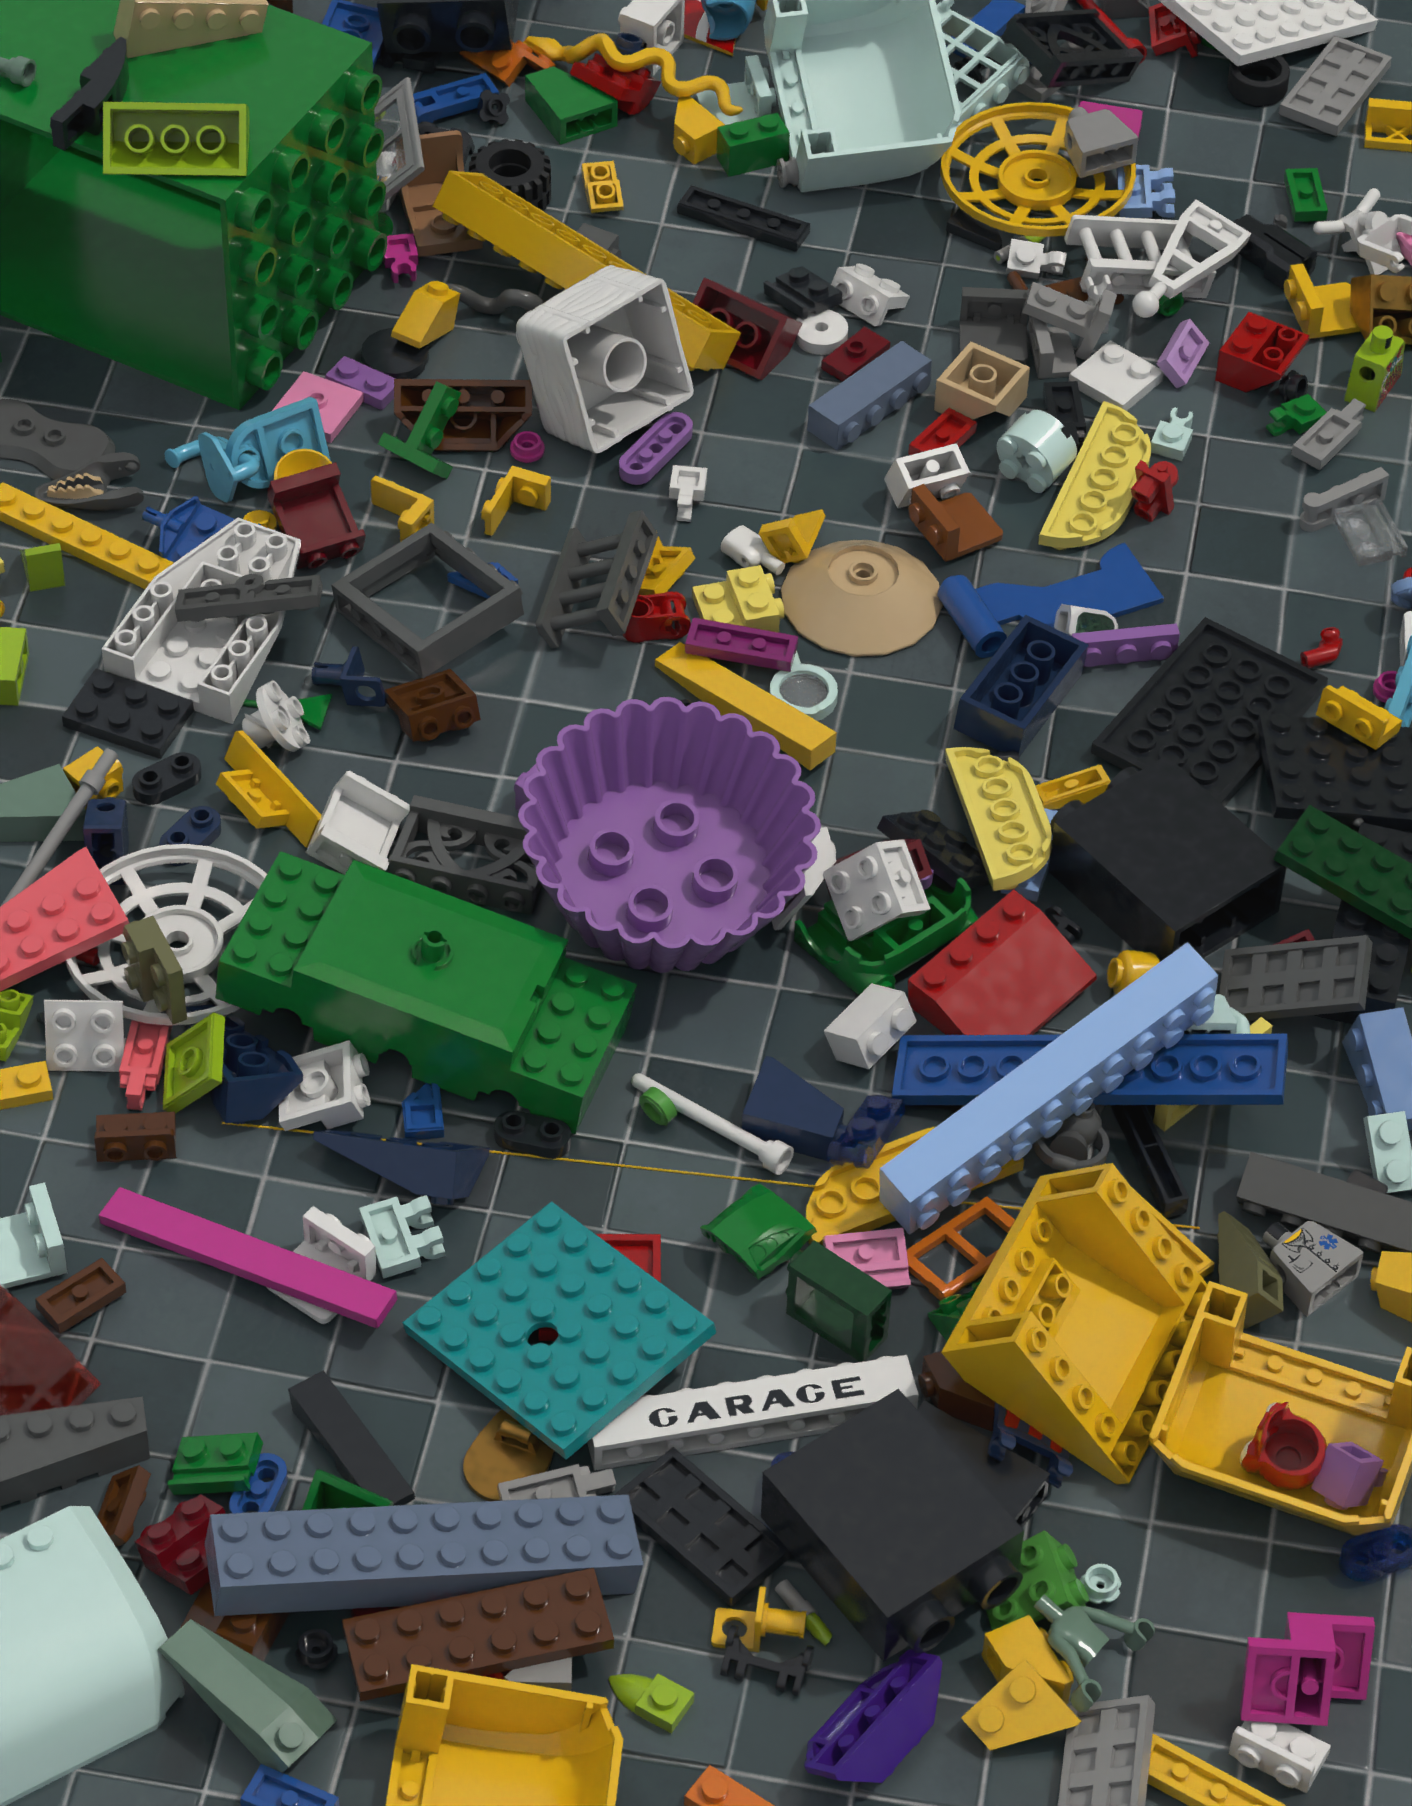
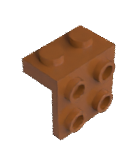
M925 484L912 488L911 504L908 507L909 519L945 562L1002 540L1003 530L971 493L965 492L939 502Z

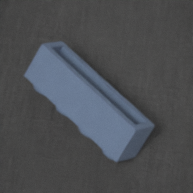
M900 341L811 403L808 407L807 431L835 450H839L847 443L855 441L861 433L871 426L879 424L888 414L900 409L908 400L918 393H923L930 386L932 360L905 342Z

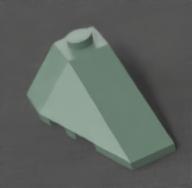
M191 1619L158 1648L162 1655L261 1764L279 1772H284L337 1721L308 1687Z

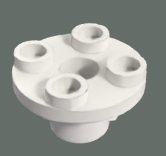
M274 680L259 687L256 692L259 710L250 715L245 714V718L242 721L243 731L259 748L265 746L270 748L276 740L286 750L295 752L309 744L310 737L300 718L304 715V710L299 700L295 696L288 698Z

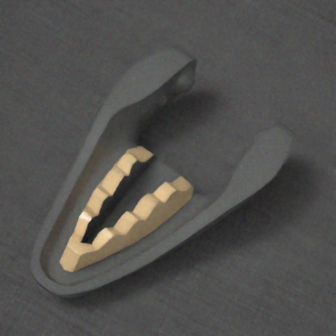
M117 452L92 459L66 476L39 486L35 489L34 494L36 498L55 507L111 511L134 507L144 500V493L140 488L126 487L107 492V487L112 480L138 472L141 463L138 457L131 453Z

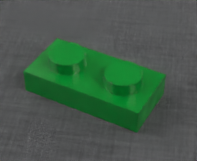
M1285 169L1284 182L1294 222L1326 221L1328 209L1318 169Z

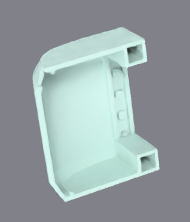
M768 0L764 20L765 47L781 119L790 132L789 155L796 158L798 165L799 184L797 187L800 192L866 185L911 176L930 167L950 148L961 115V108L935 0Z
M68 1506L0 1539V1806H6L157 1730L165 1720V1713L178 1697L182 1698L185 1695L180 1673L158 1650L168 1640L159 1618L90 1506Z

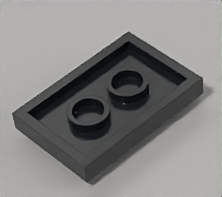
M96 668L63 714L62 722L63 727L161 759L193 713L194 705L193 700Z
M923 809L921 811L901 812L900 814L882 816L877 829L891 840L921 839L930 868L954 889L959 878H963L970 888L991 885L979 851L967 843V838L963 834L950 830L940 822V817L935 813Z

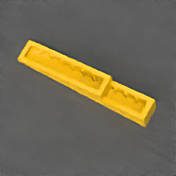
M679 642L655 659V666L701 701L714 705L719 710L720 715L728 713L742 715L751 723L753 732L763 731L773 735L778 740L780 749L796 759L808 770H812L835 753L837 732L708 657L685 653V644Z

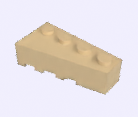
M120 0L113 35L115 40L119 37L126 39L128 58L262 33L269 4L267 0Z

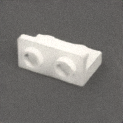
M1244 1721L1241 1727H1236L1232 1735L1229 1755L1235 1757L1246 1767L1257 1768L1275 1777L1279 1783L1286 1787L1297 1788L1307 1793L1328 1757L1331 1745L1287 1723Z

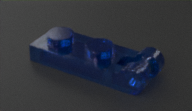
M868 1095L847 1125L845 1133H842L837 1141L830 1142L827 1151L828 1163L843 1165L845 1162L853 1163L856 1168L868 1169L906 1113L904 1100L888 1098L884 1095Z

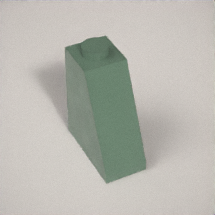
M60 764L0 784V842H34L46 839L76 794ZM85 808L62 841H84Z

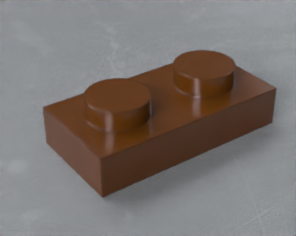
M100 1258L35 1298L36 1308L61 1334L125 1294L126 1284L107 1262Z
M140 1465L112 1475L97 1516L116 1547L124 1545L131 1538L134 1532L133 1523L138 1509L146 1498L145 1490L151 1473Z

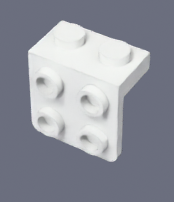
M314 1206L303 1215L304 1241L293 1251L294 1253L369 1281L377 1275L375 1245H373L368 1237L360 1233H354L342 1225L337 1217L332 1214H325ZM267 1287L268 1290L321 1324L330 1322L337 1315V1313Z

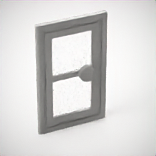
M409 77L404 78L379 98L374 108L375 127L381 129L384 133L383 148L376 161L377 180L384 182L386 187L384 202L425 170L411 79Z

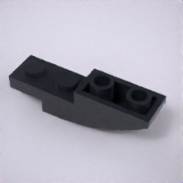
M119 37L90 66L82 71L79 80L81 90L77 91L50 118L53 146L65 151L85 131L98 136L103 130V102L123 101L129 79L127 43L125 38Z

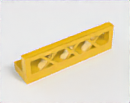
M1369 98L1364 125V148L1412 152V140L1406 138V136L1412 135V102ZM1372 132L1385 133L1388 137H1372Z

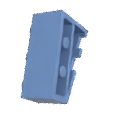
M1404 1008L1359 1014L1342 1044L1368 1105L1369 1116L1405 1111L1408 1131H1411L1412 1037Z

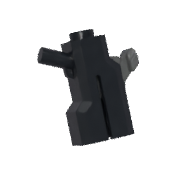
M1248 214L1233 221L1251 233L1247 244L1238 254L1264 270V278L1284 290V281L1289 277L1290 265L1303 263L1309 276L1315 270L1318 251L1287 232L1288 222L1287 217L1284 215H1275L1273 224H1264Z

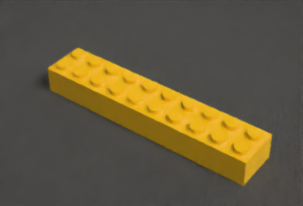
M449 170L433 204L434 208L443 213L442 218L454 225L462 224L467 227V233L480 241L487 240L494 244V251L503 256H513L520 260L518 265L521 268L532 273H541L546 277L544 281L557 289H567L609 265L641 272L482 173ZM668 288L689 371H694L695 369L704 371L724 369L741 332Z

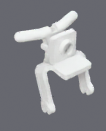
M1375 188L1367 192L1354 211L1339 220L1317 222L1313 226V231L1317 235L1349 232L1351 240L1344 243L1342 248L1344 252L1357 251V254L1366 260L1370 275H1379L1387 269L1393 273H1398L1405 267L1402 263L1398 264L1404 260V257L1401 253L1396 234L1403 232L1412 236V217L1404 214H1395L1392 217H1387L1384 212L1371 211L1380 198V192Z

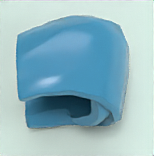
M701 0L710 25L709 39L730 40L743 34L752 21L756 0Z

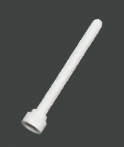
M636 1073L632 1076L631 1083L633 1087L642 1092H645L650 1087L658 1088L670 1098L678 1112L759 1156V1161L763 1162L765 1169L780 1175L789 1166L794 1153L793 1147L780 1140H768L765 1142L641 1073Z

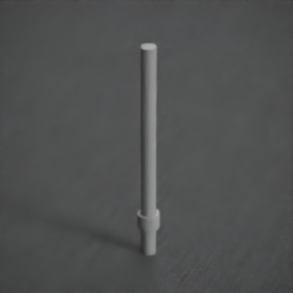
M106 748L92 770L88 769L79 781L80 788L1 906L36 881L92 795H98L106 783L104 777L118 758L116 752Z

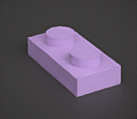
M1190 318L1179 323L1156 364L1176 388L1186 385L1207 349L1209 341Z

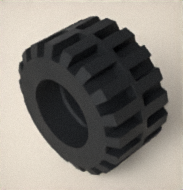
M502 139L501 142L493 141L488 143V146H481L478 149V153H473L471 156L469 172L482 173L542 211L546 210V205L551 200V164L544 150L535 148L533 143H523V140L515 139V141H509V139Z

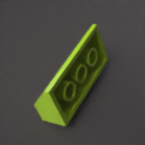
M103 102V174L247 176L249 153V107L247 104Z

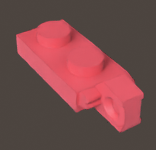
M131 1020L119 1069L120 1088H127L125 1093L127 1109L142 1110L146 1099V1090L155 1091L157 1084L159 1085L166 1055V1044L169 1043L172 1025L147 1024Z

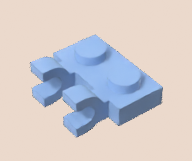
M1136 165V180L1132 196L1125 207L1119 211V216L1151 218L1153 211H1156L1161 217L1175 218L1174 204H1166L1175 203V189H1173L1172 183H1163L1173 181V168L1150 171L1149 165ZM1123 167L1117 168L1118 190H1124L1125 173Z

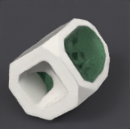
M1061 604L1056 613L1054 628L1071 636L1072 633L1118 629L1116 619L1107 611Z

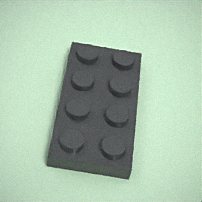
M1367 935L1225 949L1219 994L1225 996L1229 1007L1244 1015L1248 1021L1258 1020L1260 1017L1275 1019L1365 1010L1373 942Z

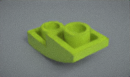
M5 989L0 992L1 1061H7L22 1033L33 1004V995L19 993L14 989Z

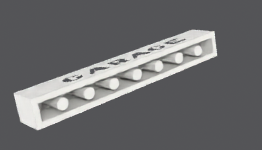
M907 1355L896 1357L883 1356L876 1360L859 1363L845 1362L828 1368L802 1369L796 1373L778 1376L764 1375L757 1379L735 1383L722 1382L716 1386L704 1388H684L673 1393L654 1396L642 1395L588 1441V1447L593 1468L596 1471L656 1461L672 1447L683 1456L827 1433L897 1389L906 1396L916 1409L919 1394Z

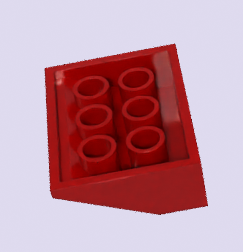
M1013 889L908 979V1001L914 1011L945 1035H1034L1097 980V974L1047 916Z

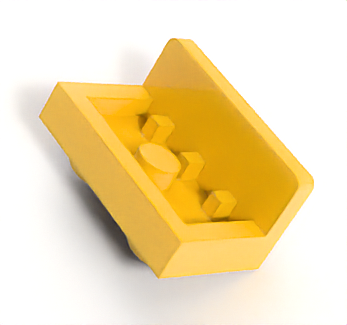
M658 536L638 595L667 592L695 560L691 547L663 546Z

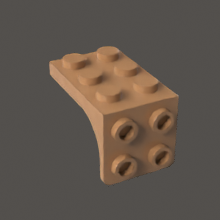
M453 130L419 135L425 170L398 191L410 232L414 234L418 257L483 248V241L470 236L467 233V227L462 224L454 225L442 218L443 213L433 207L449 170L465 172L461 132ZM402 137L397 140V171L406 165Z

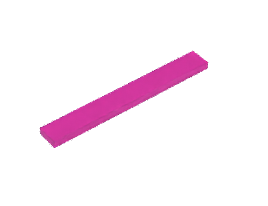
M122 1187L117 1189L99 1214L100 1224L376 1329L379 1328L398 1300L397 1293L393 1289Z

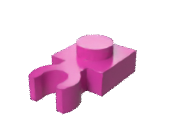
M414 234L387 236V250L383 260L385 268H391L392 281L398 283V275L402 273L409 274L411 281H416L418 253Z

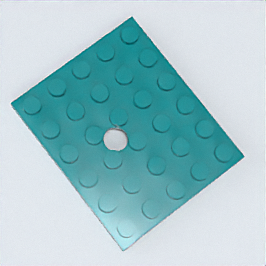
M552 1201L402 1322L405 1333L566 1460L717 1333L713 1321ZM542 1327H550L558 1332L556 1341L550 1346L544 1343H537L531 1346L527 1342L530 1334Z

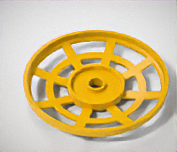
M1022 102L992 107L963 121L956 128L952 145L941 157L940 174L950 198L974 219L1008 233L1024 236L1054 237L1065 236L1072 216L1087 214L1099 201L1118 200L1110 208L1096 216L1114 217L1122 210L1132 196L1135 186L1136 162L1123 166L1125 173L1124 190H1105L1104 172L1093 174L1095 180L1094 190L1076 188V178L1079 176L1074 166L1067 159L1058 155L1060 149L1067 151L1064 143L1066 122L1069 120L1070 112L1075 108L1052 103ZM1021 119H1043L1056 121L1051 136L1044 134L1011 136L1005 122ZM989 126L993 127L999 139L986 146L975 158L958 149L970 136ZM1031 144L1047 146L1045 150L1020 151L1018 148L1020 145ZM1002 150H1005L1009 156L1002 162L1000 168L985 163L989 158ZM952 159L970 168L969 183L972 192H958L950 179ZM979 173L998 179V189L982 191L979 183ZM1034 179H1041V180H1043V181H1033V180H1034ZM1071 198L1089 200L1085 205L1072 213H1069L1062 206ZM1006 199L1018 207L1014 214L999 208L991 201ZM969 202H980L992 213L1009 221L994 217L976 208ZM1031 210H1050L1056 217L1042 219L1028 218Z

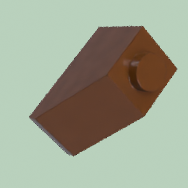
M942 1351L924 1356L922 1374L918 1375V1382L925 1398L930 1397L935 1407L950 1416L993 1431L995 1401L965 1382L941 1353Z

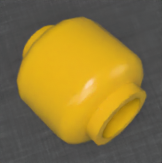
M1135 950L1120 952L1109 963L1107 970L1108 986L1113 988L1115 994L1119 993L1160 963L1159 958L1151 952Z

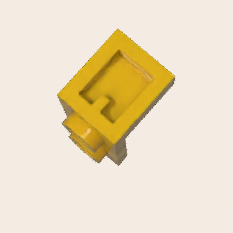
M512 465L505 478L501 477L498 480L492 499L486 500L483 505L481 519L485 521V534L490 536L494 534L513 501L546 511L551 502V477Z
M377 475L371 479L372 504L400 516L398 521L400 542L428 524H434L433 499Z
M821 509L798 514L793 518L762 524L758 534L770 554L783 563H798L808 558L826 515Z

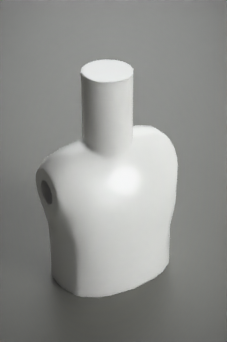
M744 525L738 526L729 532L721 542V551L744 568L761 564L776 575L781 574L785 568V563L770 554L759 534Z

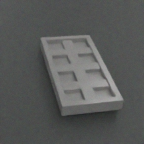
M1334 36L1281 102L1279 115L1316 128L1324 133L1337 136L1391 66L1392 57Z
M1149 1695L1093 1702L1092 1707L1086 1712H1079L1070 1705L1069 1708L1082 1722L1078 1726L1066 1730L1058 1806H1145L1155 1714L1154 1701Z

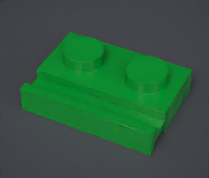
M258 1432L182 1437L172 1468L174 1476L172 1480L168 1481L167 1485L173 1495L249 1491L251 1487L249 1479L250 1476H254L263 1441Z

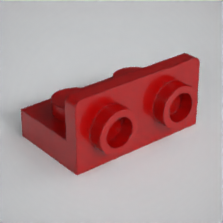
M1162 3L1148 7L1151 47L1156 56L1175 51L1185 45L1192 58L1198 56L1197 44L1201 43V37L1195 30Z

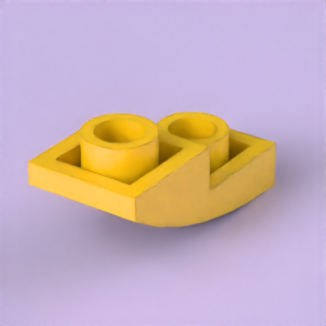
M614 161L582 163V179L591 213L623 210L624 205L620 182L617 180Z

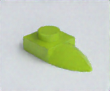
M658 1673L654 1679L634 1674L611 1675L608 1679L616 1697L626 1708L671 1734L694 1703V1692Z

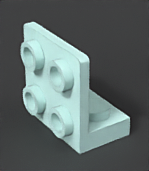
M45 1182L29 1186L31 1202L24 1204V1213L0 1218V1290L67 1273L64 1244Z

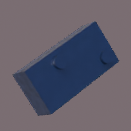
M1025 615L961 696L953 729L998 751H1015L1020 757L1082 675L1089 644Z

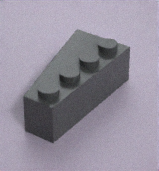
M143 1396L1 1415L0 1511L3 1505L20 1500L21 1504L37 1499L38 1493L60 1486L63 1490L77 1485V1480L94 1473L100 1477L150 1459Z

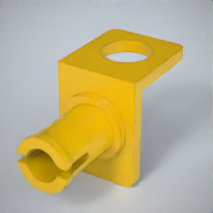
M760 1586L756 1612L728 1608L716 1609L711 1645L713 1647L725 1648L727 1636L723 1633L722 1627L731 1620L740 1621L746 1626L747 1631L741 1637V1642L751 1652L760 1651L761 1637H765L766 1633L795 1636L804 1639L807 1611L769 1608V1603H765L766 1587Z

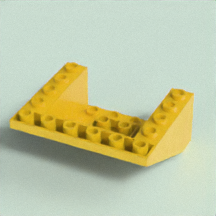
M1113 1163L1042 1175L1037 1180L941 1353L965 1382L1006 1408L1116 1485L1127 1484L1131 1481L1150 1444L1149 1435L1208 1284Z

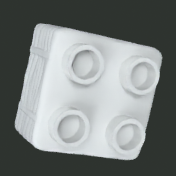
M609 265L560 292L535 309L528 311L517 321L516 338L522 350L533 388V398L538 407L542 425L548 434L554 435L563 441H568L572 445L580 446L592 453H601L665 412L671 411L693 395V383L682 348L670 295L665 281L661 278Z

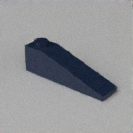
M216 1005L186 1007V1013L209 1009ZM232 1013L224 1015L222 1083L209 1091L215 1108L225 1123L244 1124L250 1120L263 1119L303 1081V1073L292 1056L286 1051L280 1050L275 1052L268 1047L269 1039L261 1034L255 1037L245 1030V1023ZM195 1024L185 1025L186 1030H188Z
M341 1130L314 1131L313 1140L415 1194L430 1196V1203L438 1205H454V1199L469 1197L489 1156L490 1147L440 1141V1143L424 1142L422 1146H418L417 1138L388 1137L386 1141H383L382 1135Z

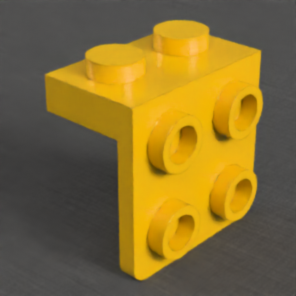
M1303 263L1290 265L1289 277L1284 281V293L1302 332L1310 335L1309 339L1361 332L1350 312L1351 284L1341 282L1314 286Z

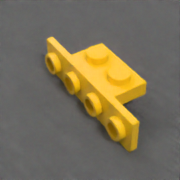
M243 730L235 731L224 757L225 761L235 771L220 772L216 785L256 829L285 825L308 848L321 814Z

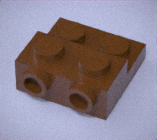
M451 669L384 690L387 704L399 716L401 729L413 742L429 741L435 739L440 733L449 730H462L481 720L476 694Z

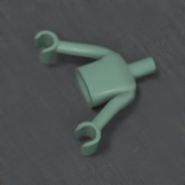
M1045 1594L1033 1606L1052 1623L1048 1632V1643L1066 1660L1079 1686L1071 1694L1070 1701L1072 1706L1079 1712L1088 1711L1092 1707L1093 1702L1097 1701L1102 1694L1100 1684L1093 1679H1089L1084 1669L1109 1640L1094 1623L1125 1633V1644L1133 1651L1142 1649L1146 1641L1150 1640L1155 1633V1627L1148 1619L1139 1618L1133 1623L1108 1612L1086 1606H1071L1063 1611Z

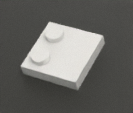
M1110 340L1069 374L1068 382L1077 381L1079 391L1101 404L1103 401L1109 402L1128 411L1163 381L1164 373L1160 368Z

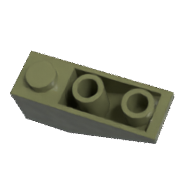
M1226 1211L1219 1213V1232L1217 1234L1219 1242V1284L1248 1293L1243 1327L1247 1329L1283 1312V1279L1251 1231Z

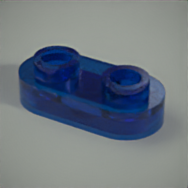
M1394 1524L1389 1528L1369 1532L1347 1540L1342 1546L1339 1557L1341 1571L1352 1580L1365 1582L1412 1566V1529L1405 1525ZM1391 1549H1399L1403 1553L1397 1554L1393 1552ZM1360 1561L1363 1562L1365 1565H1359L1355 1562Z

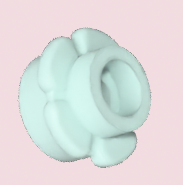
M1095 1564L1089 1567L1080 1579L1088 1593L1089 1601L1092 1603H1111L1120 1594L1118 1590L1121 1587L1120 1578L1115 1569L1109 1565ZM1097 1585H1103L1104 1588L1100 1589Z

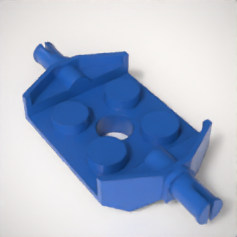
M197 496L187 500L169 513L163 514L151 507H147L145 509L146 512L144 511L142 515L143 521H147L160 528L159 553L161 557L174 563L235 520L202 505Z

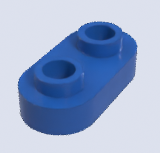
M271 1453L260 1454L254 1476H250L249 1479L250 1490L233 1492L229 1501L230 1514L246 1513L248 1511L273 1512L288 1482L287 1466L281 1457ZM263 1478L273 1479L270 1482L261 1481Z

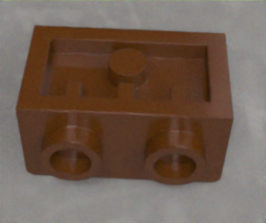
M175 1111L96 1115L94 1141L97 1162L158 1161L176 1158Z

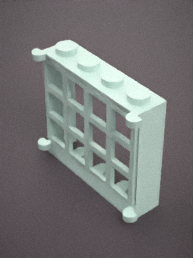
M943 0L936 5L942 30L956 38L954 39L943 33L945 43L948 44L946 47L948 56L955 50H958L972 58L959 71L951 67L955 85L961 81L976 90L963 103L959 101L961 115L958 127L963 121L973 115L1003 103L1009 93L1027 80L1030 75L1029 61L1014 45L1004 43L997 35L952 11L950 7L954 4V0ZM964 42L965 44L971 46L972 48L978 50L979 52L974 51L973 49L969 48L968 46H966V45H964V44H962V43ZM986 56H988V57L992 58L993 60L997 61L998 63L1002 64V66L999 65V64H997V63H995L994 61L988 59ZM978 63L995 71L983 84L967 76Z

